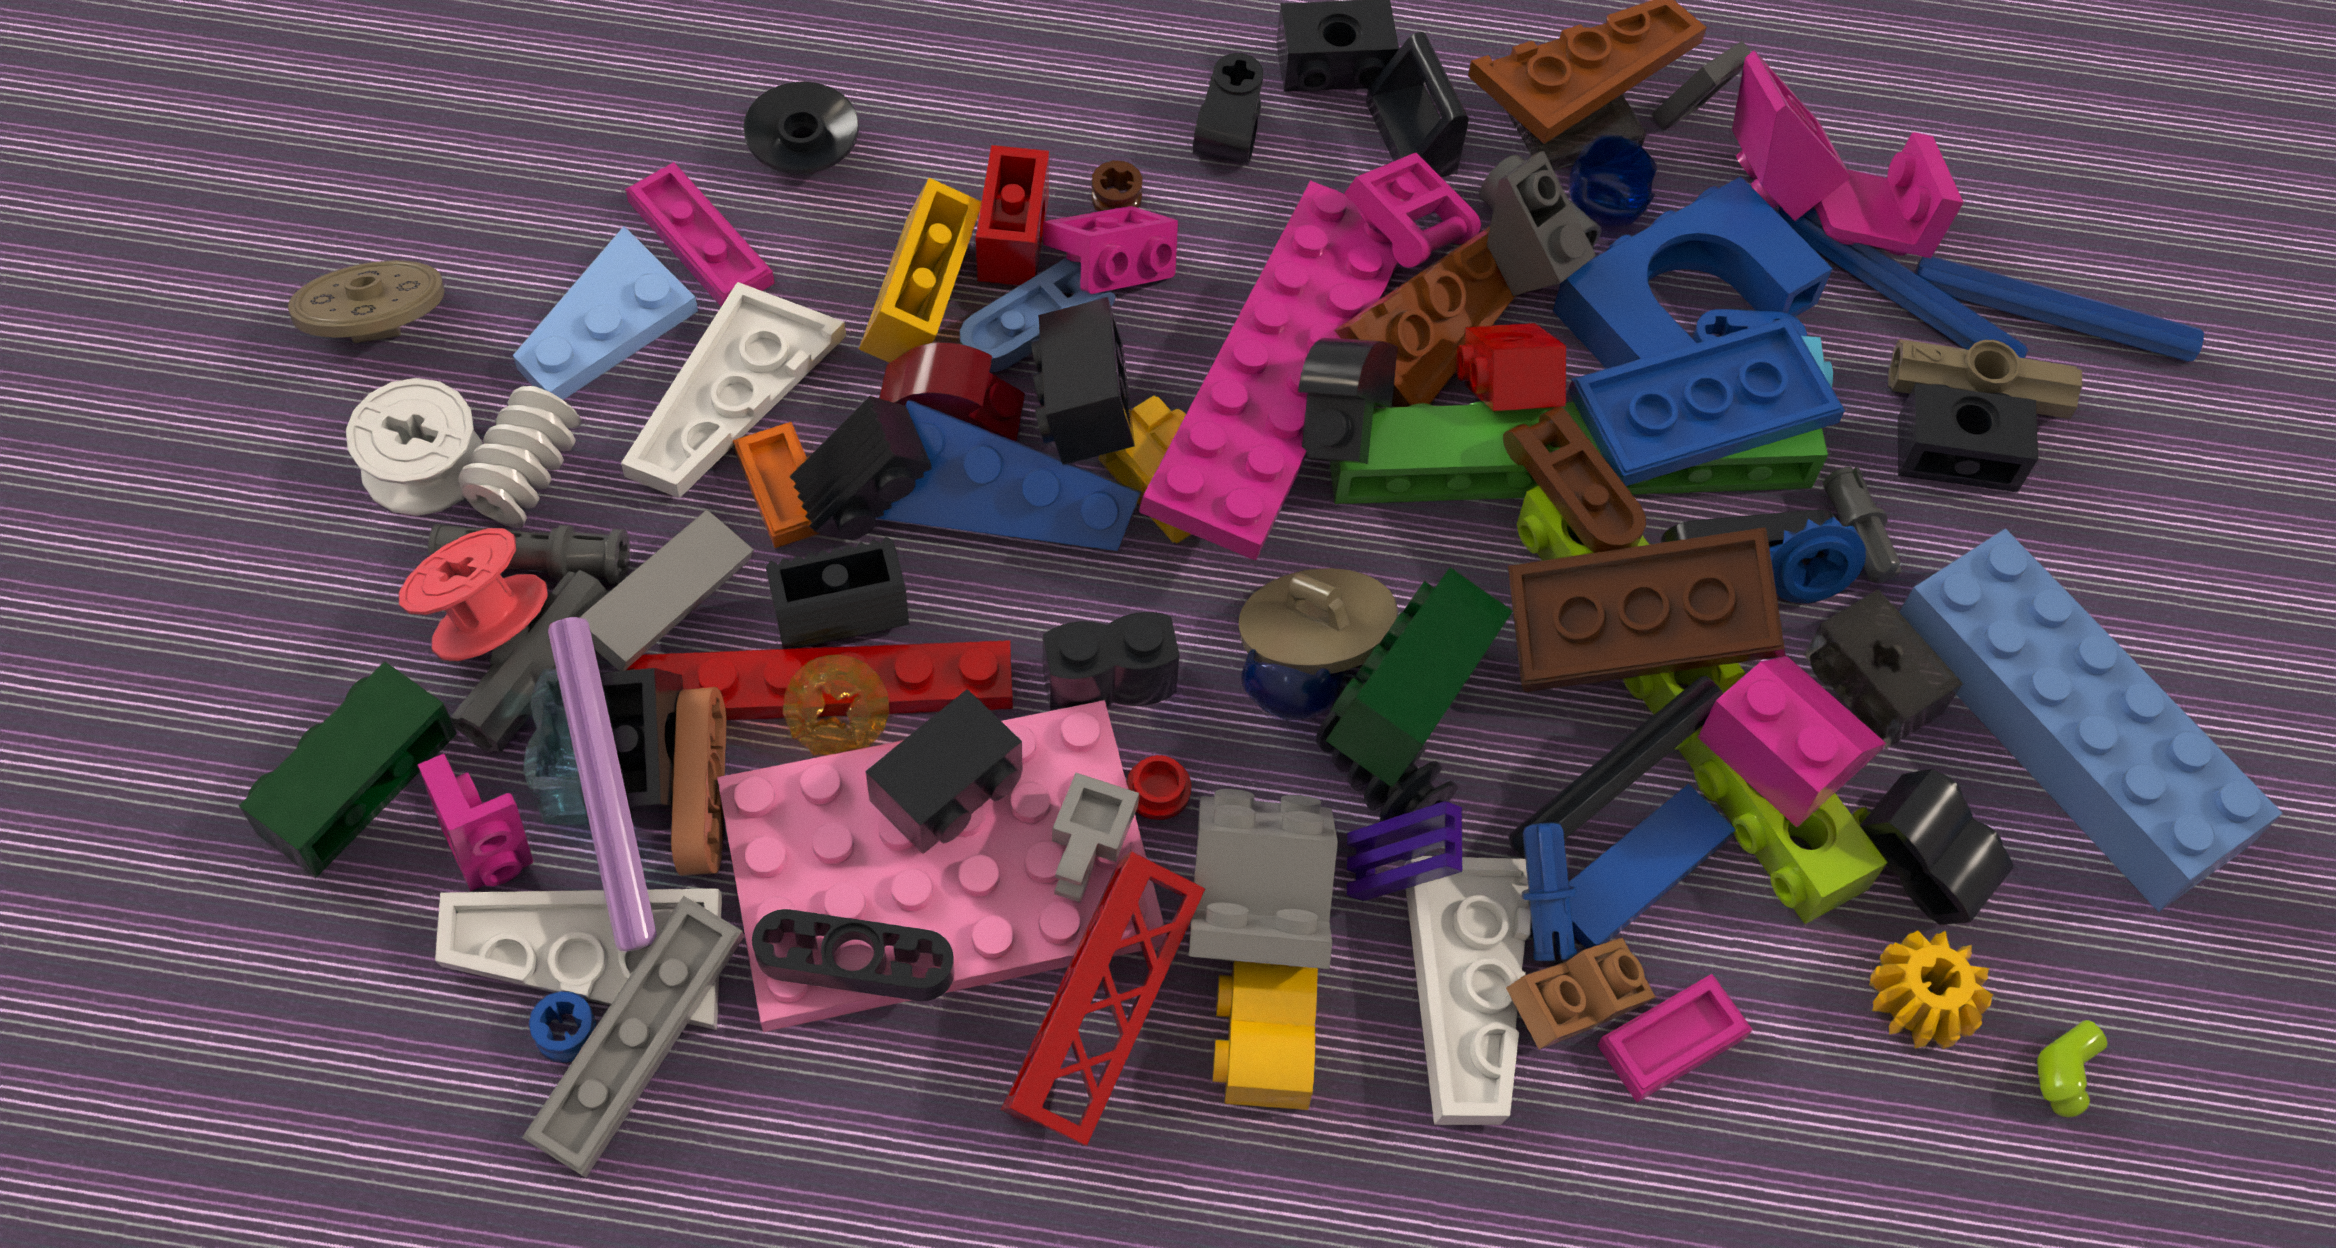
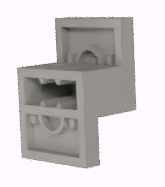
M1219 789L1215 791L1214 797L1200 796L1193 882L1205 888V891L1190 922L1189 956L1330 969L1332 936L1329 920L1338 843L1332 808L1321 807L1319 799L1303 795L1282 796L1281 803L1254 801L1255 795L1253 793L1238 789Z

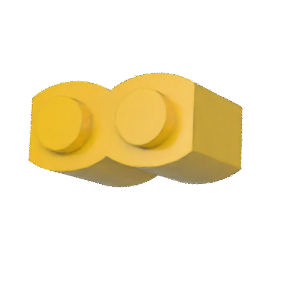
M1234 961L1231 976L1219 975L1216 1017H1229L1228 1040L1215 1039L1212 1082L1225 1083V1104L1300 1110L1309 1109L1314 1083L1318 968Z

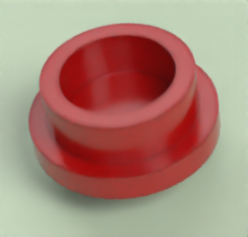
M1154 755L1145 758L1131 769L1126 780L1128 790L1139 793L1136 812L1148 819L1165 820L1178 815L1186 808L1191 797L1192 784L1188 772L1181 764L1168 756Z

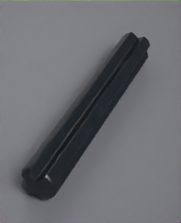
M1707 676L1699 677L1511 832L1508 839L1513 850L1521 859H1525L1523 831L1525 827L1532 824H1561L1565 840L1704 725L1715 701L1724 694L1720 687Z

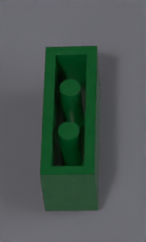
M384 661L370 676L361 678L350 688L345 701L323 723L316 724L308 729L299 740L297 748L274 771L262 775L253 784L247 798L239 807L258 836L313 877L317 878L420 772L418 764L434 758L457 734L456 729L442 701Z

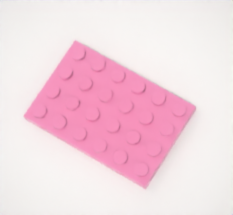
M1105 700L1003 720L1002 722L1022 741L1023 771L1021 772L1022 775L1019 782L1002 799L993 801L990 798L973 812L969 824L955 839L948 843L939 841L924 854L869 800L865 771L902 741L717 777L763 1032L911 1001L908 999L780 981L767 976L757 964L752 946V935L757 923L765 915L776 910L791 909L935 931L946 938L951 945L954 956V979L945 993L1068 967L1118 861L1131 851L1146 858L1136 816L1134 815L1117 861L1114 862L1096 856L1081 902L1054 894L1059 879L1055 878V874L1067 846L1052 841V829L1075 773L1128 789ZM1148 880L1138 904L1149 931L1164 926L1154 884ZM1131 919L1121 940L1137 935ZM784 933L780 943H770L774 946L776 957L779 958L787 957L791 947H800L797 945L794 933ZM1166 934L1151 938L1154 948L1161 946ZM817 936L818 950L812 949L814 964L817 965L823 963L821 945L824 936ZM850 940L838 947L834 955V961L842 969L848 971L860 970L871 962L874 950L864 941ZM1140 943L1115 951L1113 957L1142 951ZM886 946V967L883 974L891 975V961H895L894 946ZM920 953L917 963H907L912 966L913 977L925 978L928 969L936 967L933 964V957L930 953Z

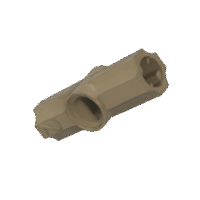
M1898 339L1893 349L1888 371V388H1891L1892 391L1910 394L1915 383L1926 385L1942 384L1950 388L1984 393H2005L2012 397L2036 400V414L2070 419L2077 409L2079 394L2082 389V370L2077 369L2076 366L2019 358L2011 347L1996 340L1979 341L1974 343L1968 350Z

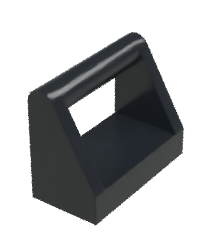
M1417 32L1406 40L1370 85L1367 92L1366 105L1393 161L1417 153L1440 177H1445L1458 173L1469 118L1428 36L1424 32ZM1424 82H1425V84H1426V86H1427V88H1428V90H1429V92H1430V94H1431V96H1432V98H1433V100H1434V102H1435V104H1436V106H1437V108H1438V110H1439V112H1440L1442 118H1440V116H1439V114H1438V112H1437V110H1436V108H1435V106H1434V104H1433V102H1432V100H1431V98H1430V96H1429V94H1428V92H1427V90H1426V88H1425V86H1424Z

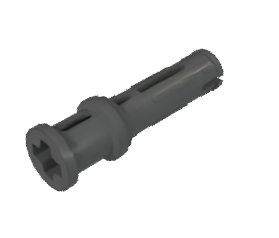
M435 524L429 536L428 553L433 554L444 545L466 534L487 528H466ZM559 525L558 528H553L550 533L508 530L516 538V552L506 569L548 572L549 576L555 578L556 581H561L568 571L577 573L581 570L595 578H606L610 585H618L627 576L630 543L625 529H612L610 534L576 532L572 525Z

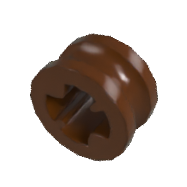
M1113 160L1105 162L1095 169L1092 174L1091 202L1095 210L1099 212L1128 206L1140 207L1142 203L1143 177L1133 164ZM1114 186V188L1107 190V187ZM1127 189V192H1124V193H1120V192H1119V191H1122V190Z

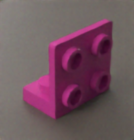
M1912 132L1903 150L1898 152L1891 160L1887 178L1847 169L1851 178L1815 205L1825 234L1839 243L1847 245L1860 243L1883 248L1894 255L1903 256L1908 253L1931 258L1964 202L1934 137Z

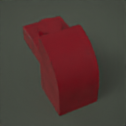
M939 342L914 347L887 364L879 398L906 406L907 401L912 400L1016 442L1025 393L989 372L992 355L966 345Z

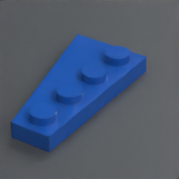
M912 400L907 401V410L931 462L932 470L923 472L924 477L915 480L914 490L899 501L891 503L892 508L884 510V516L876 519L1113 551L1119 550L1141 491L1071 463L1062 465L1061 459Z

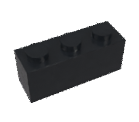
M1108 297L1038 315L1040 339L1031 341V347L1038 373L1033 374L1034 385L1041 405L1035 408L1043 442L1045 444L1055 442L1062 465L1135 447L1124 347Z

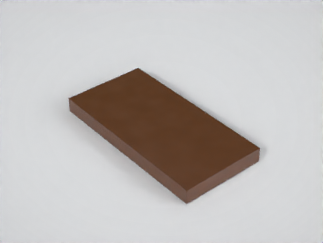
M1766 527L1508 566L1521 686L1524 692L1786 656Z

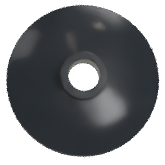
M792 82L774 87L759 96L749 107L744 119L743 128L745 141L750 152L761 163L784 173L808 174L828 169L843 160L853 149L857 141L859 123L852 103L839 91L814 82Z

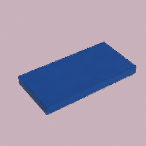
M1790 317L1571 379L1568 389L1600 453L1625 486L1840 423L1845 409Z

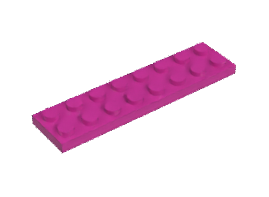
M1310 180L1142 497L1140 513L1245 557L1257 560L1305 460L1306 450L1302 447L1307 395L1298 392L1305 359L1316 341L1321 338L1341 339L1334 331L1335 329L1382 299L1399 265L1392 252L1393 243L1377 227L1370 225L1362 218L1358 207L1345 194Z

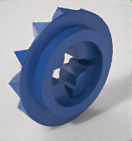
M1834 517L1826 520L1821 526L1808 519L1804 530L1797 533L1784 530L1783 544L1769 548L1776 594L1787 601L1795 603L1817 602L1840 593L1858 577L1866 559L1864 542L1854 526H1843ZM1818 551H1823L1825 555L1823 558H1814ZM1804 558H1813L1808 565L1804 566L1802 562Z

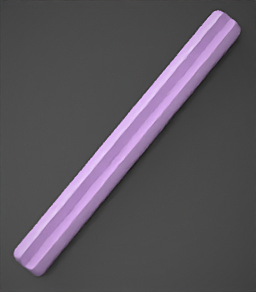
M564 618L551 623L548 634L614 940L619 951L640 950L649 947L656 938L657 933L588 621L584 618Z

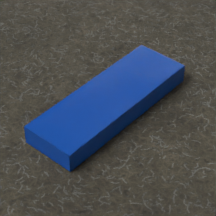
M1688 783L1569 881V886L1576 887V895L1570 897L1574 937L1586 949L1609 942L1727 843L1736 829Z

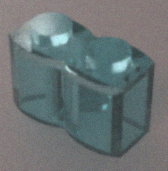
M544 669L536 681L531 698V711L537 730L530 738L525 751V779L545 825H590L556 669Z

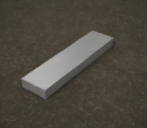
M683 896L522 1138L586 1178L745 937L743 931Z

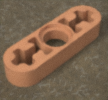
M717 687L681 690L677 699L671 850L676 871L680 876L715 874L719 871L722 860L723 808L717 777L725 776L726 711L722 694Z

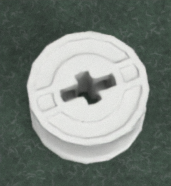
M420 378L391 382L366 396L353 410L346 428L348 452L361 469L362 484L376 503L394 513L419 516L442 512L464 500L465 497L461 492L458 477L463 467L471 464L470 459L473 452L478 446L483 445V442L474 431L471 408L458 391L440 381Z

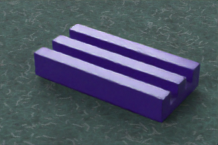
M1443 801L1347 832V845L1356 848V855L1347 857V871L1356 873V880L1347 883V896L1366 901L1463 872L1462 807ZM1445 847L1444 854L1375 874L1376 867L1399 860L1409 861L1422 857L1425 852Z

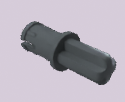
M1844 467L1832 472L1824 480L1823 487L1837 511L1841 524L1843 526L1853 525L1864 542L1866 559L1863 568L1868 579L1878 584L1887 579L1897 577L1901 573L1900 560L1884 528L1888 517L1885 511L1877 508L1875 502H1873L1861 470L1858 467H1855L1853 470L1852 467Z

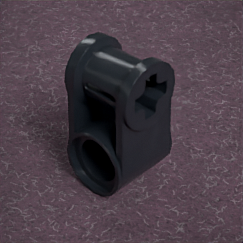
M1232 53L1223 56L1216 62L1205 103L1201 105L1193 140L1194 155L1249 165L1256 139L1261 109L1259 95L1263 84V68L1260 62L1253 56L1244 53Z

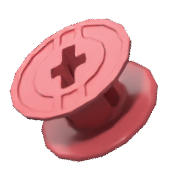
M505 528L483 529L466 534L444 545L417 566L407 577L399 591V605L409 614L429 615L443 610L447 613L438 624L432 636V651L441 660L462 661L481 656L503 645L526 628L541 611L548 597L546 582L534 574H516L502 578L500 575L508 567L516 552V538L514 534Z

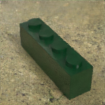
M1451 567L1436 587L1424 581L1404 611L1400 613L1380 642L1381 645L1377 644L1355 677L1365 684H1362L1353 677L1330 711L1341 719L1325 741L1393 788L1423 747L1513 610Z

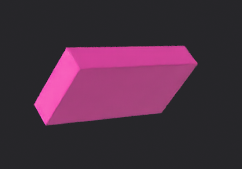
M1710 974L1604 1035L1597 1046L1634 1100L1639 1102L1745 1040L1753 1029L1713 974Z

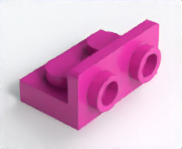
M1133 206L1043 221V245L1064 251L1068 260L1080 262V288L1084 292L1095 294L1174 277L1176 273L1178 220Z
M445 754L418 764L440 828L470 892L484 885L497 886L515 878L522 868L534 862L518 807L512 794L506 793L482 804L469 773L467 772L455 777Z

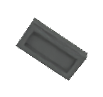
M1743 40L1700 68L1652 113V116L1662 129H1669L1703 106L1743 70L1745 57L1751 53Z

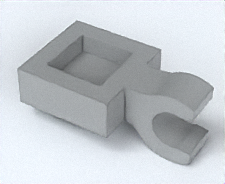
M1075 773L1052 829V841L1067 846L1055 874V878L1059 879L1054 894L1081 902L1096 856L1114 862L1117 861L1138 807L1139 793Z

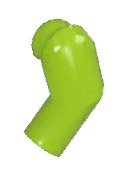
M2084 1020L2046 1046L2037 1058L2042 1095L2044 1099L2050 1101L2053 1112L2061 1117L2078 1116L2088 1108L2090 1098L2085 1090L2087 1079L2084 1064L2106 1049L2108 1044L2103 1031L2092 1021Z

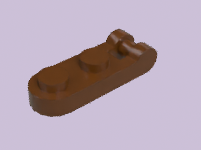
M1560 406L1541 414L1538 423L1530 427L1520 424L1503 434L1504 447L1514 463L1523 465L1588 549L1593 553L1638 546L1646 527V515L1641 505L1564 408ZM1546 446L1559 447V449L1549 453Z

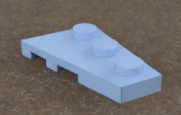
M623 226L513 354L517 370L532 386L549 391L564 400L698 312L696 297Z

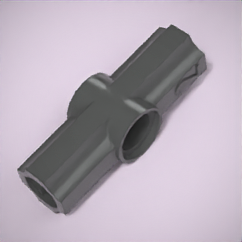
M581 570L577 573L568 571L547 597L541 611L526 628L503 645L493 649L490 660L491 668L451 716L454 727L463 733L472 744L489 753L492 751L501 753L543 699L553 701L562 695L548 634L549 625L564 618H579L608 594L609 591L601 585L598 579Z

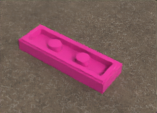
M675 162L625 189L630 205L721 307L737 282L761 291L775 284L773 271Z

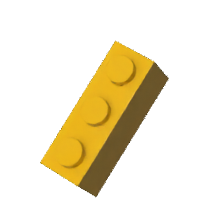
M928 178L907 216L859 350L890 363L908 350L934 341L977 221L981 201L932 178Z

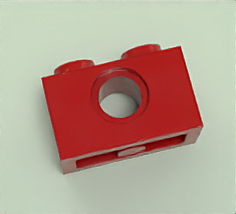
M991 145L976 231L977 281L1022 285L1037 276L1043 240V221L1046 220L1049 201V151Z
M1536 323L1465 327V345H1458L1456 352L1458 378L1460 381H1465V386L1492 411L1566 406L1565 344Z

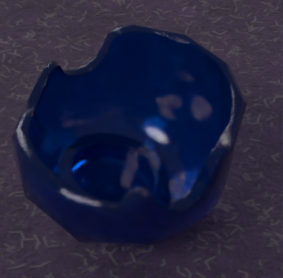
M1600 135L1583 148L1573 164L1569 176L1571 201L1595 223L1601 226H1629L1647 211L1648 205H1650L1655 197V193L1652 192V182L1657 171V165L1639 143L1621 135Z
M1256 649L1249 651L1241 674L1242 686L1249 698L1265 712L1287 721L1318 717L1335 703L1345 671L1330 674L1328 669L1321 668L1315 675H1311L1274 663L1255 662Z

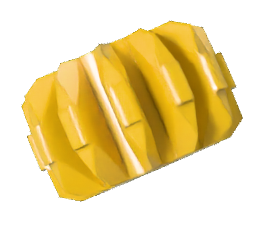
M1917 930L1914 933L1908 934L1901 944L1895 942L1886 947L1880 955L1881 966H1877L1870 975L1869 985L1880 992L1873 1000L1872 1011L1891 1013L1894 1017L1889 1024V1035L1897 1034L1906 1028L1912 1033L1915 1049L1925 1047L1933 1038L1944 1050L1945 1048L1952 1047L1961 1036L1966 1037L1967 1035L1971 1036L1982 1025L1981 1019L1983 1017L1981 1014L1990 1007L1993 994L1982 987L1983 983L1988 979L1989 968L1971 966L1968 962L1972 954V945L1960 947L1955 951L1949 947L1946 931L1935 934L1929 942Z

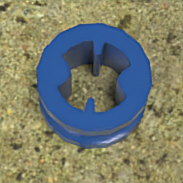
M562 991L549 994L540 1000L532 1010L529 1020L530 1033L539 1051L544 1057L559 1063L572 1062L597 1026L592 1009L585 999L573 992ZM572 1014L579 1030L572 1037L568 1031H565L566 1040L555 1041L549 1024L555 1018H557L559 1023H563L562 1015Z

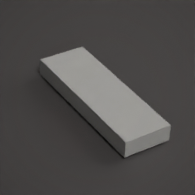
M705 510L579 617L586 619L589 623L594 649L619 671H625L749 562L754 549L709 510Z

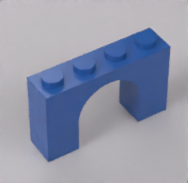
M1740 176L1720 188L1717 186L1708 188L1693 203L1677 212L1669 210L1663 213L1650 227L1632 237L1624 235L1610 245L1607 251L1591 259L1563 282L1559 283L1560 287L1553 312L1596 359L1608 369L1696 343L1659 304L1651 292L1648 282L1662 273L1680 269L1703 271L1717 276L1730 284L1756 311H1778L1796 317L1817 305L1833 268Z

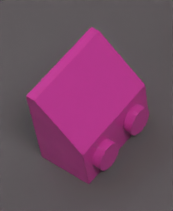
M1755 50L1747 55L1744 60L1732 132L1742 148L1735 156L1744 170L1754 180L1751 183V187L1773 209L1780 205L1796 221L1849 180L1851 175L1815 116Z
M1788 656L1759 662L1715 701L1698 736L1705 745L1796 827L1801 825L1886 745L1879 736Z

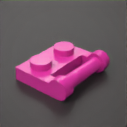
M1417 153L1355 177L1344 193L1358 207L1362 218L1370 225L1377 227L1393 243L1392 252L1394 258L1403 267L1411 268L1424 263L1429 259L1431 252L1450 243L1463 244L1479 234L1481 222L1477 213ZM1433 212L1443 220L1423 231L1413 222Z

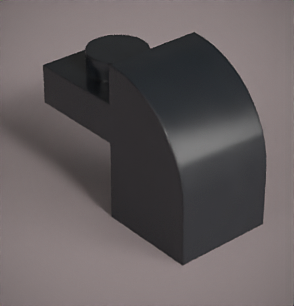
M1321 338L1314 343L1305 359L1298 388L1299 393L1307 395L1302 447L1306 450L1304 458L1368 464L1374 407L1392 408L1398 346L1385 341Z

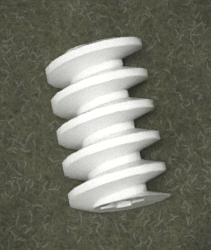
M522 386L512 392L508 400V406L501 409L496 418V425L490 427L483 439L484 444L475 449L470 459L471 464L464 466L458 477L461 492L473 508L481 514L513 528L523 527L527 520L525 512L520 507L529 509L535 508L540 498L533 488L546 489L549 486L552 478L546 469L558 470L564 461L560 451H570L573 448L576 440L568 428L574 429L581 424L579 415L564 400L549 391L535 386Z

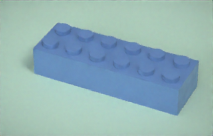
M2006 528L1913 587L1892 623V626L2158 912L2250 847L2282 814L2274 803Z

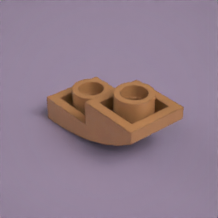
M1623 937L1582 950L1564 963L1525 975L1506 987L1539 1050L1597 1027L1656 998L1644 977L1642 965L1630 952Z

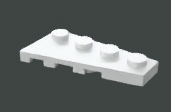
M737 282L621 462L624 477L680 498L734 446L733 440L743 437L846 337L845 322Z
M1422 856L1419 858H1415L1407 861L1405 865L1421 861L1427 858H1431L1434 856ZM1462 857L1463 872L1406 888L1434 1125H1501L1510 1116L1519 1032L1516 1030L1518 1010L1506 987L1525 976L1526 972L1522 971L1525 940L1530 936L1531 927L1529 900L1522 899V891L1528 889L1525 859Z
M719 889L647 890L657 935L683 896L721 918L722 894ZM604 890L440 893L435 961L441 967L553 993L560 991L573 992L585 1000L611 1005L649 948L635 951L618 950L614 940ZM719 976L687 1024L717 1030Z

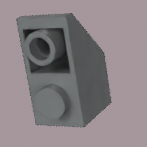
M1544 151L1535 153L1498 182L1487 246L1513 296L1559 284L1596 256Z

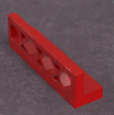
M1132 851L1118 861L1000 1109L1001 1111L1025 1123L1033 1121L1082 1146L1088 1145L1205 888ZM1148 880L1183 897L1172 923L1149 931L1138 904ZM1131 919L1137 935L1121 940ZM1166 934L1156 955L1151 938ZM1140 943L1149 969L1146 979L1141 987L1118 994L1108 965L1115 951ZM1100 982H1102L1107 999L1091 1004ZM1137 996L1126 1019L1121 1002ZM1110 1006L1120 1035L1112 1051L1088 1059L1078 1029L1085 1014ZM1070 1046H1072L1077 1063L1060 1069ZM1107 1061L1096 1084L1091 1066ZM1080 1071L1089 1101L1077 1125L1042 1108L1055 1079Z

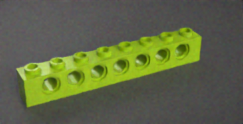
M1539 486L1526 492L1516 525L1522 543L1531 553H1537L1542 561L1593 553L1585 545L1573 541L1581 540ZM1642 535L1638 546L1649 545ZM1738 663L1624 678L1623 681L1629 692L1634 697L1643 699L1654 715L1684 690L1677 683L1691 685L1699 677L1707 676L1725 693L1746 673ZM1703 725L1675 748L1676 750L1679 749L1694 770L1695 780L1701 792L1709 800L1716 801L1731 821L1732 826L1736 829L1734 836L1740 846L1746 852L1754 854L1770 875L1771 885L1776 896L1785 906L1793 908L1804 924L1869 890L1886 866L1887 861L1836 793L1801 825L1796 827L1698 738ZM1790 836L1802 838L1811 846L1812 850L1797 846Z

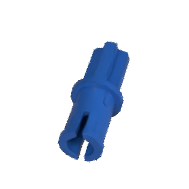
M1532 824L1525 827L1523 831L1528 889L1522 891V899L1529 900L1534 943L1533 959L1539 961L1555 960L1553 932L1556 954L1560 955L1561 960L1570 959L1577 954V948H1575L1570 902V897L1576 895V887L1569 886L1564 831L1561 824Z

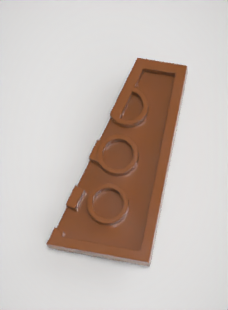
M1651 0L1607 15L1604 24L1592 28L1583 27L1579 24L1562 30L1559 39L1538 46L1531 40L1513 46L1511 55L1493 61L1489 55L1471 60L1468 77L1545 144L1701 44L1707 27L1675 0Z
M1490 226L1334 330L1341 339L1385 341L1398 346L1392 405L1394 407H1409L1419 403L1430 404L1457 370L1456 352L1458 345H1465V327L1492 326L1515 296L1512 295L1487 246Z

